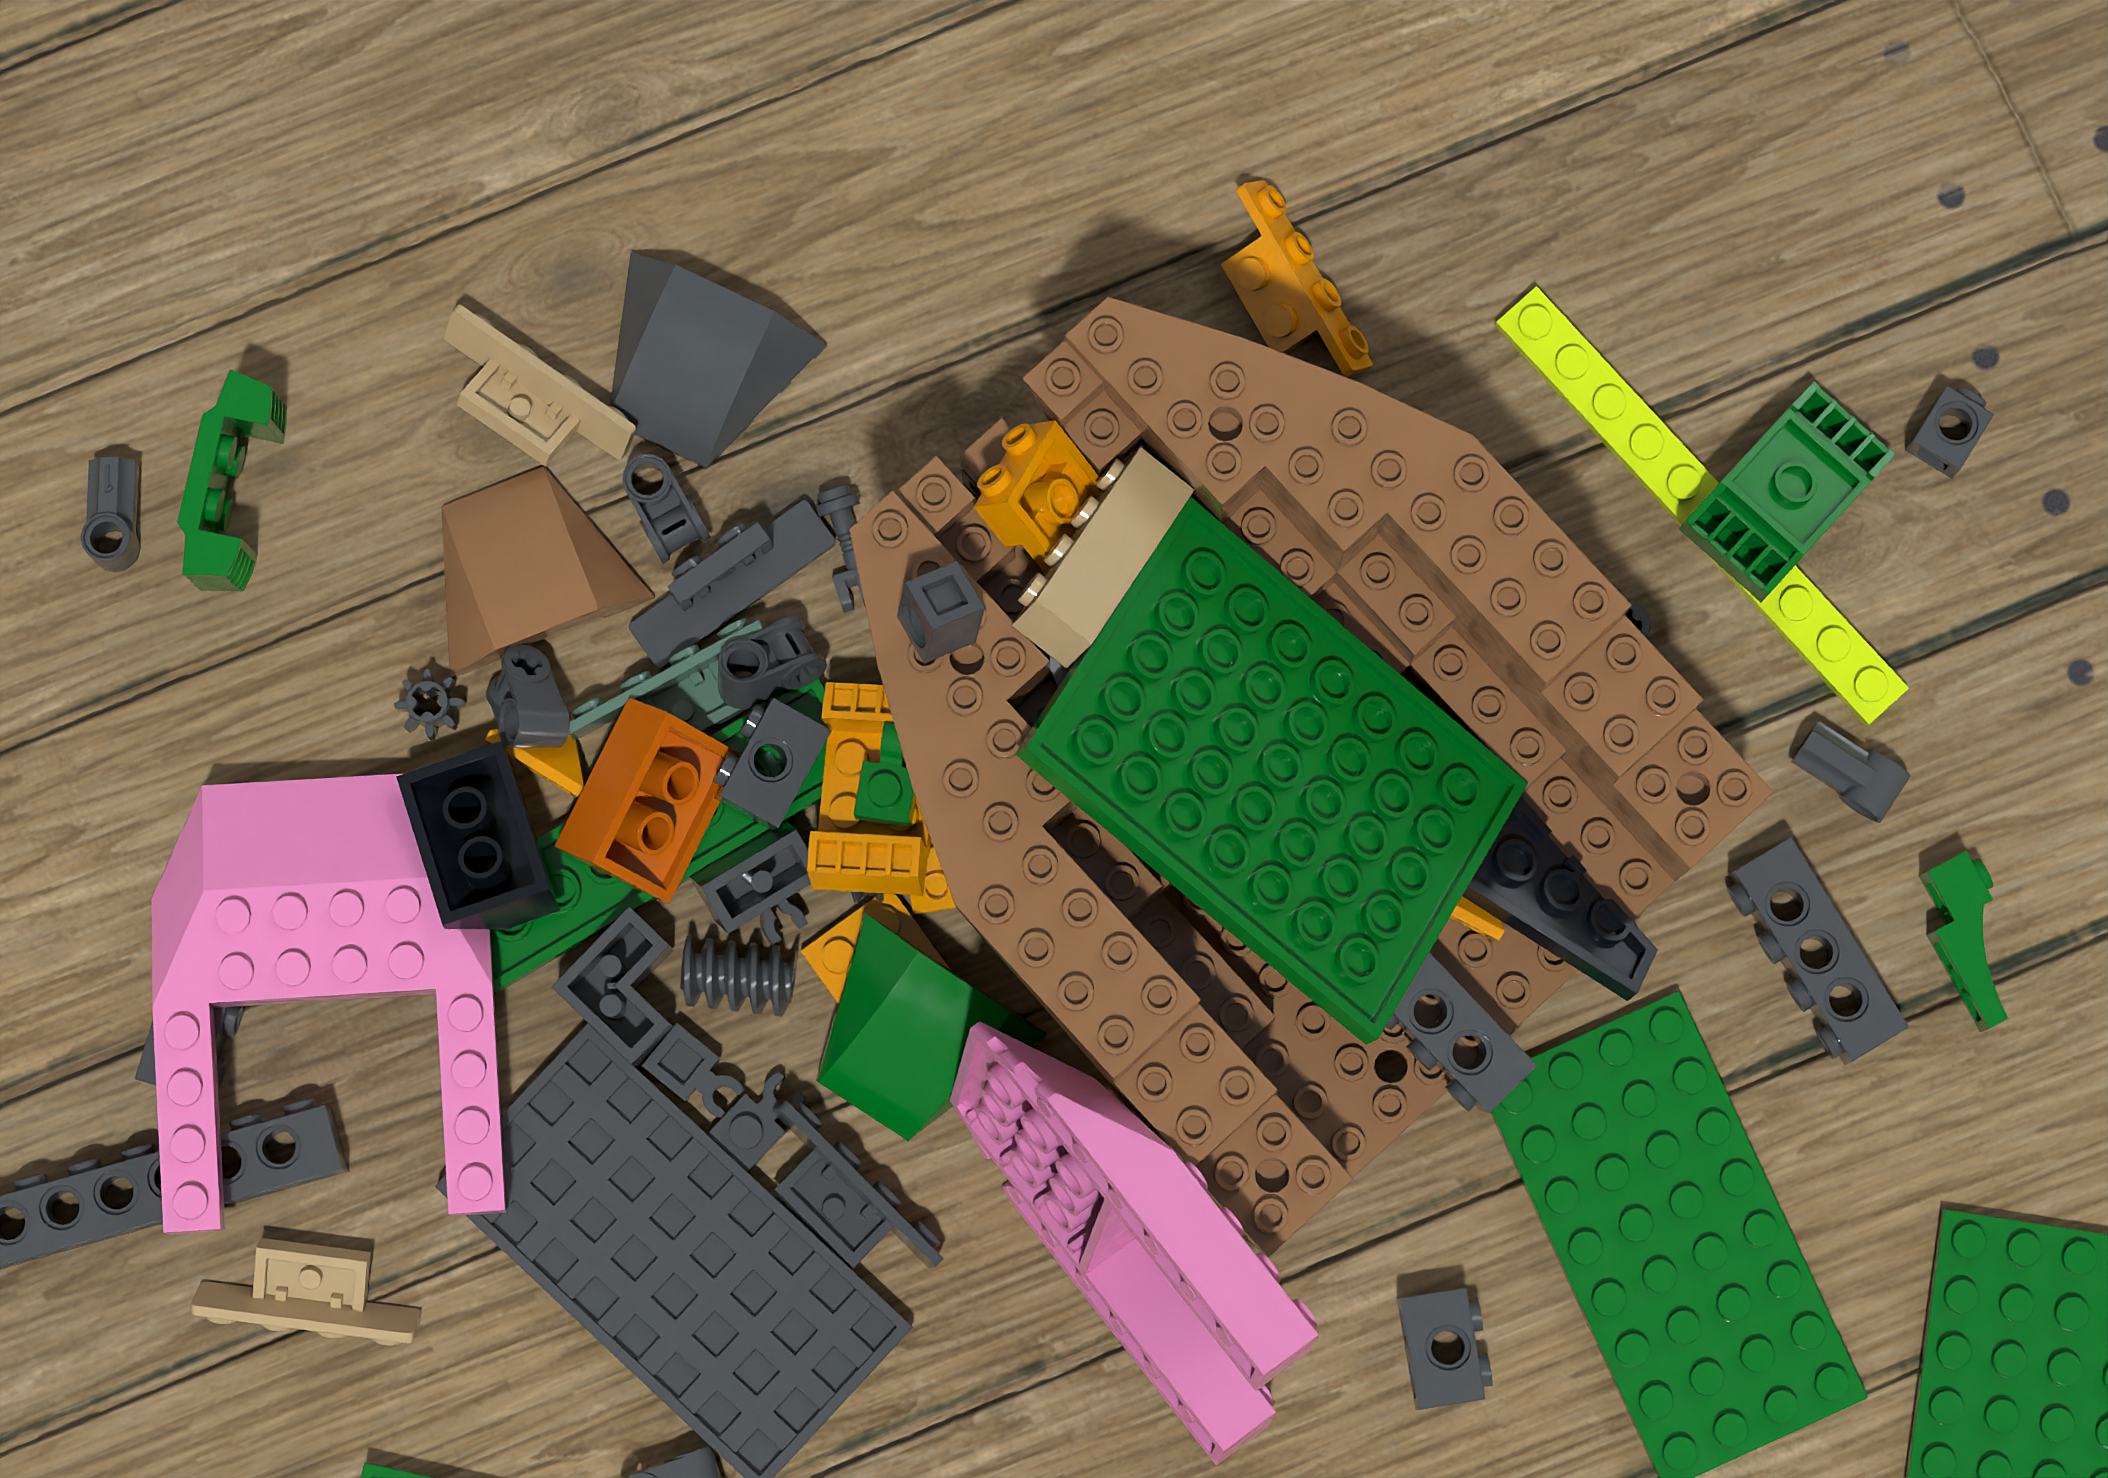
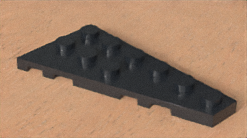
M1421 684L1416 687L1431 701L1434 699ZM1520 797L1462 896L1624 1000L1629 1001L1638 993L1658 949L1613 899H1604L1583 875L1587 871L1586 868L1574 855L1568 858L1548 836L1552 830L1528 803Z

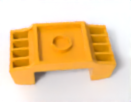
M826 682L822 720L825 726L832 731L827 738L818 831H810L807 873L812 889L923 896L931 838L917 800L911 828L856 820L853 815L863 761L880 763V746L884 724H894L883 685Z

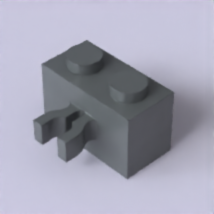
M787 821L781 822L779 828L769 829L689 876L715 922L728 934L760 915L762 932L770 944H776L782 939L774 928L776 917L771 908L775 905L783 914L791 916L797 928L800 929L809 924L801 910L793 903L787 901L788 897L811 884L807 873L808 849L798 831Z

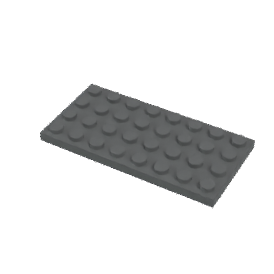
M586 1024L501 1115L506 1213L465 1216L744 1478H774L913 1328L911 1324L743 1169L650 1080L631 1065L590 1024ZM445 1175L435 1187L447 1198V1180Z

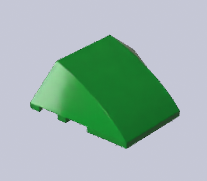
M864 912L859 927L860 934L852 962H849L846 973L847 980L838 1011L833 1018L816 1081L909 1141L953 1107L950 1097L972 1026L980 1021L1028 1046L1034 1044L1046 1033Z

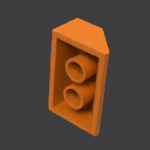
M628 698L554 847L607 875L670 904L720 801L714 798L720 786L712 782L727 753L729 752L737 757L738 752L666 711Z

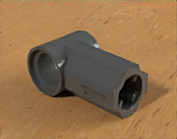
M99 457L98 459L89 460L86 524L83 526L81 533V542L86 553L98 566L106 571H125L133 566L139 557L141 548L139 538L136 535L139 464L136 460L121 457ZM114 531L122 532V543L116 551L108 554L99 552V544L104 535Z
M1820 721L1816 722L1791 761L1840 793L1839 798L1851 809L1877 823L1882 822L1910 778V774L1893 760L1873 750L1866 752Z

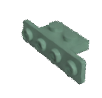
M746 618L740 619L717 633L720 641L700 650L698 645H693L672 656L668 660L672 667L652 677L649 671H645L630 678L620 686L623 693L604 704L600 697L582 704L571 712L574 720L569 722V735L573 740H578L617 719L628 698L666 711L703 733L742 713L745 709L733 708L727 705L720 697L718 691L719 654L724 646L730 642L742 639L765 628L760 620L749 624Z

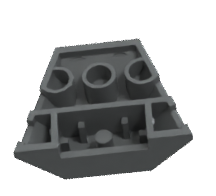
M631 252L610 406L620 410L628 421L636 426L634 435L707 469L754 422V418L791 384V380L813 358L816 359L827 345L774 310L676 264Z

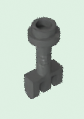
M849 485L817 494L820 505L815 507L818 517L830 515L835 534L838 536L837 540L840 542L839 546L842 547L841 551L844 552L842 555L847 571L832 576L844 613L854 610V601L848 588L858 585L864 603L849 531L855 524L850 508L859 505L860 501L857 493L851 494Z

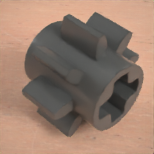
M425 669L422 682L414 685L406 679L402 681L404 687L409 692L406 701H398L394 703V707L398 711L410 713L411 717L404 725V728L409 733L415 731L421 724L425 727L427 737L430 740H435L437 735L436 728L442 727L445 724L453 730L458 728L451 718L453 709H461L466 705L463 699L451 698L448 695L456 683L451 677L446 678L439 685L434 682L432 672L429 669ZM440 693L441 695L437 699V703L441 707L440 712L434 716L427 711L419 716L423 710L422 705L418 702L419 699L425 694L430 698H434Z

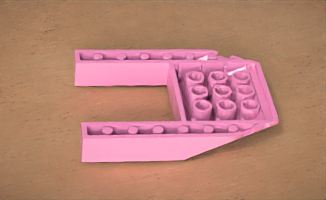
M402 774L201 786L151 899L152 1012L163 1233L176 1235L225 1231L214 1008L436 994L448 1214L450 1216L506 1213L490 929H444L396 776Z
M980 1021L970 1028L950 1097L952 1105L971 1132L984 1158H991L1009 1180L1002 1188L1013 1206L1215 1465H1218L1269 1427L1276 1411L1272 1407L1274 1399L1265 1384L1311 1351L1319 1336L1315 1330L1317 1323L1314 1316L1299 1299L1292 1301L1278 1283L1280 1282V1275L1269 1258L1263 1253L1256 1255L1242 1238L1244 1230L1236 1216L1228 1208L1222 1207L1219 1209L1206 1192L1208 1185L1198 1168L1189 1161L1183 1163L1164 1141L1126 1107L1122 1099L1113 1090H1107L1095 1078Z

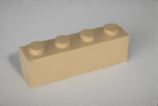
M1141 447L1125 463L1116 458L1108 466L1096 483V486L1103 491L1099 498L1096 500L1090 496L1071 519L1070 524L1077 528L1073 536L1070 538L1064 534L1045 557L1044 562L1051 567L1045 577L1038 572L1017 598V601L1024 605V608L1011 626L1066 669L1093 643L1195 490Z

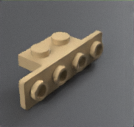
M457 305L451 312L444 334L445 341L483 367L460 393L457 406L545 467L575 432H578L617 460H622L628 453L636 426L628 421L620 410L605 405L583 390L582 386L575 379L560 374L541 361L534 351L525 345L515 343L502 334L484 316L472 313L462 305Z
M260 1238L256 1246L253 1287L204 1281L201 1282L191 1303L192 1315L206 1317L209 1321L217 1324H230L239 1321L261 1324L264 1328L272 1331H286L293 1328L316 1331L319 1335L326 1338H342L345 1336L370 1338L378 1344L387 1346L412 1343L421 1318V1310L417 1308L367 1302L371 1252Z

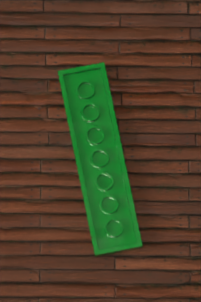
M819 678L805 687L789 690L775 697L776 700L825 726L822 720L825 688ZM747 715L710 737L739 753L747 737L739 733ZM827 740L782 822L790 820L821 801ZM762 746L754 755V765L760 774L766 777H775L779 773L782 760L775 749ZM720 802L680 884L689 880V876L768 831L769 828ZM566 822L539 837L537 840L560 911L510 929H490L494 995L607 929L628 907L635 912L657 898L607 875L554 847Z

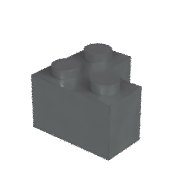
M628 907L551 988L631 1065L637 1068L662 1042L673 1026L636 989L674 950L639 915Z

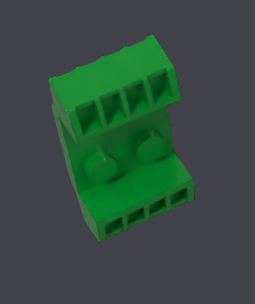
M233 370L228 372L216 406L202 414L177 520L185 534L182 575L191 580L190 582L194 583V586H197L201 591H244L257 561L258 555L243 539L218 534L219 530L226 531L229 526L233 500L226 498L231 477L238 478L240 476L244 463L245 446L239 445L240 436L283 444L286 433L287 406L279 399V396L272 390V387Z
M1813 381L1685 520L1679 530L1762 603L1891 461L1896 453L1888 449L1872 432L1870 433L1854 416H1851L1835 399L1833 400Z

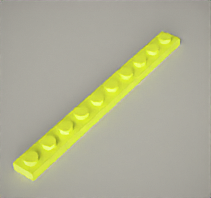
M1537 286L1496 322L1495 327L1681 527L1719 482ZM1710 558L1865 727L1870 725L1909 689L1796 565L1760 603L1749 591Z

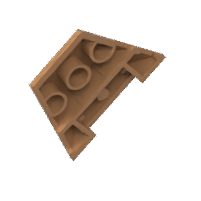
M544 466L441 506L449 673L452 679L501 660V655H504L506 649L518 644L529 645L597 617L603 616L606 618L655 598Z

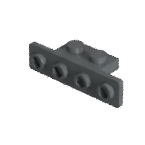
M807 501L799 502L764 528L758 522L749 528L744 523L735 526L717 541L720 546L719 550L705 560H702L699 555L694 556L672 573L675 581L668 585L671 594L629 624L630 632L658 669L668 666L670 664L668 660L672 656L700 643L835 546V538Z
M784 1101L773 1110L774 1114L811 1150L773 1191L851 1269L890 1230L928 1268L936 1267L944 1259L935 1250L941 1244L937 1237L918 1220L910 1225L896 1211L901 1205L898 1198L879 1181L871 1186L856 1171L862 1165L859 1159L839 1141L832 1146L817 1131L822 1126L821 1121L804 1104L798 1102L793 1107L789 1102Z

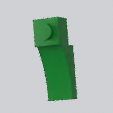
M1967 851L1920 875L1919 878L1945 923L1943 927L1926 936L1979 1032H1983L2009 1018L1994 987L1984 947L1983 908L1984 904L1993 900L1988 889L1993 887V881L1979 858L1971 860Z

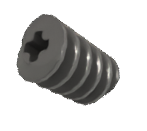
M686 936L680 989L683 990L686 1005L695 1007L702 992H705L710 1009H717L724 995H727L731 1011L739 1012L746 997H749L754 1014H761L768 1000H771L775 1016L783 1017L793 998L798 949L795 948L788 963H783L779 946H773L767 959L761 960L758 945L751 943L744 958H740L735 941H729L723 954L717 955L713 938H707L700 953L694 951L691 936Z

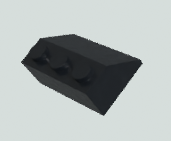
M503 741L396 776L444 929H510L560 911L513 762Z

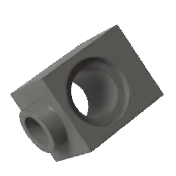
M1946 386L1938 395L1905 451L1952 479L1961 470L1994 414L1984 408L1986 405L1985 400L1971 390L1958 387L1955 391ZM1946 415L1957 417L1965 428L1964 439L1951 440L1945 437L1939 427L1940 417Z
M956 561L905 582L897 618L925 664L975 643L985 608Z

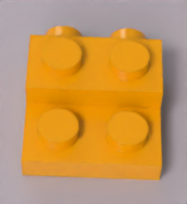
M1056 420L1030 425L1026 423L1020 424L1005 435L1002 440V446L1006 450V454L1000 464L989 468L979 478L977 487L982 493L973 507L1005 548L1022 545L1045 575L1051 568L1044 562L1049 551L1064 534L1071 538L1077 528L1070 524L1075 513L1090 496L1097 500L1103 492L1096 486L1100 478Z

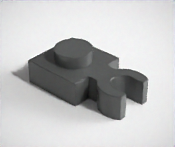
M678 1023L675 1024L642 1065L685 1102L695 1090H698L702 1094L705 1108L718 1118H723L726 1114L714 1101L715 1092L719 1088L729 1087L740 1096L745 1092L743 1086L735 1078L727 1075L716 1076L711 1072L721 1058Z
M780 1072L772 1075L767 1080L763 1089L764 1098L758 1104L744 1094L707 1133L748 1173L786 1134L775 1122L778 1117L773 1112L780 1104L775 1098V1089L785 1079ZM800 1092L789 1103L793 1107L798 1102L804 1104L806 1097Z

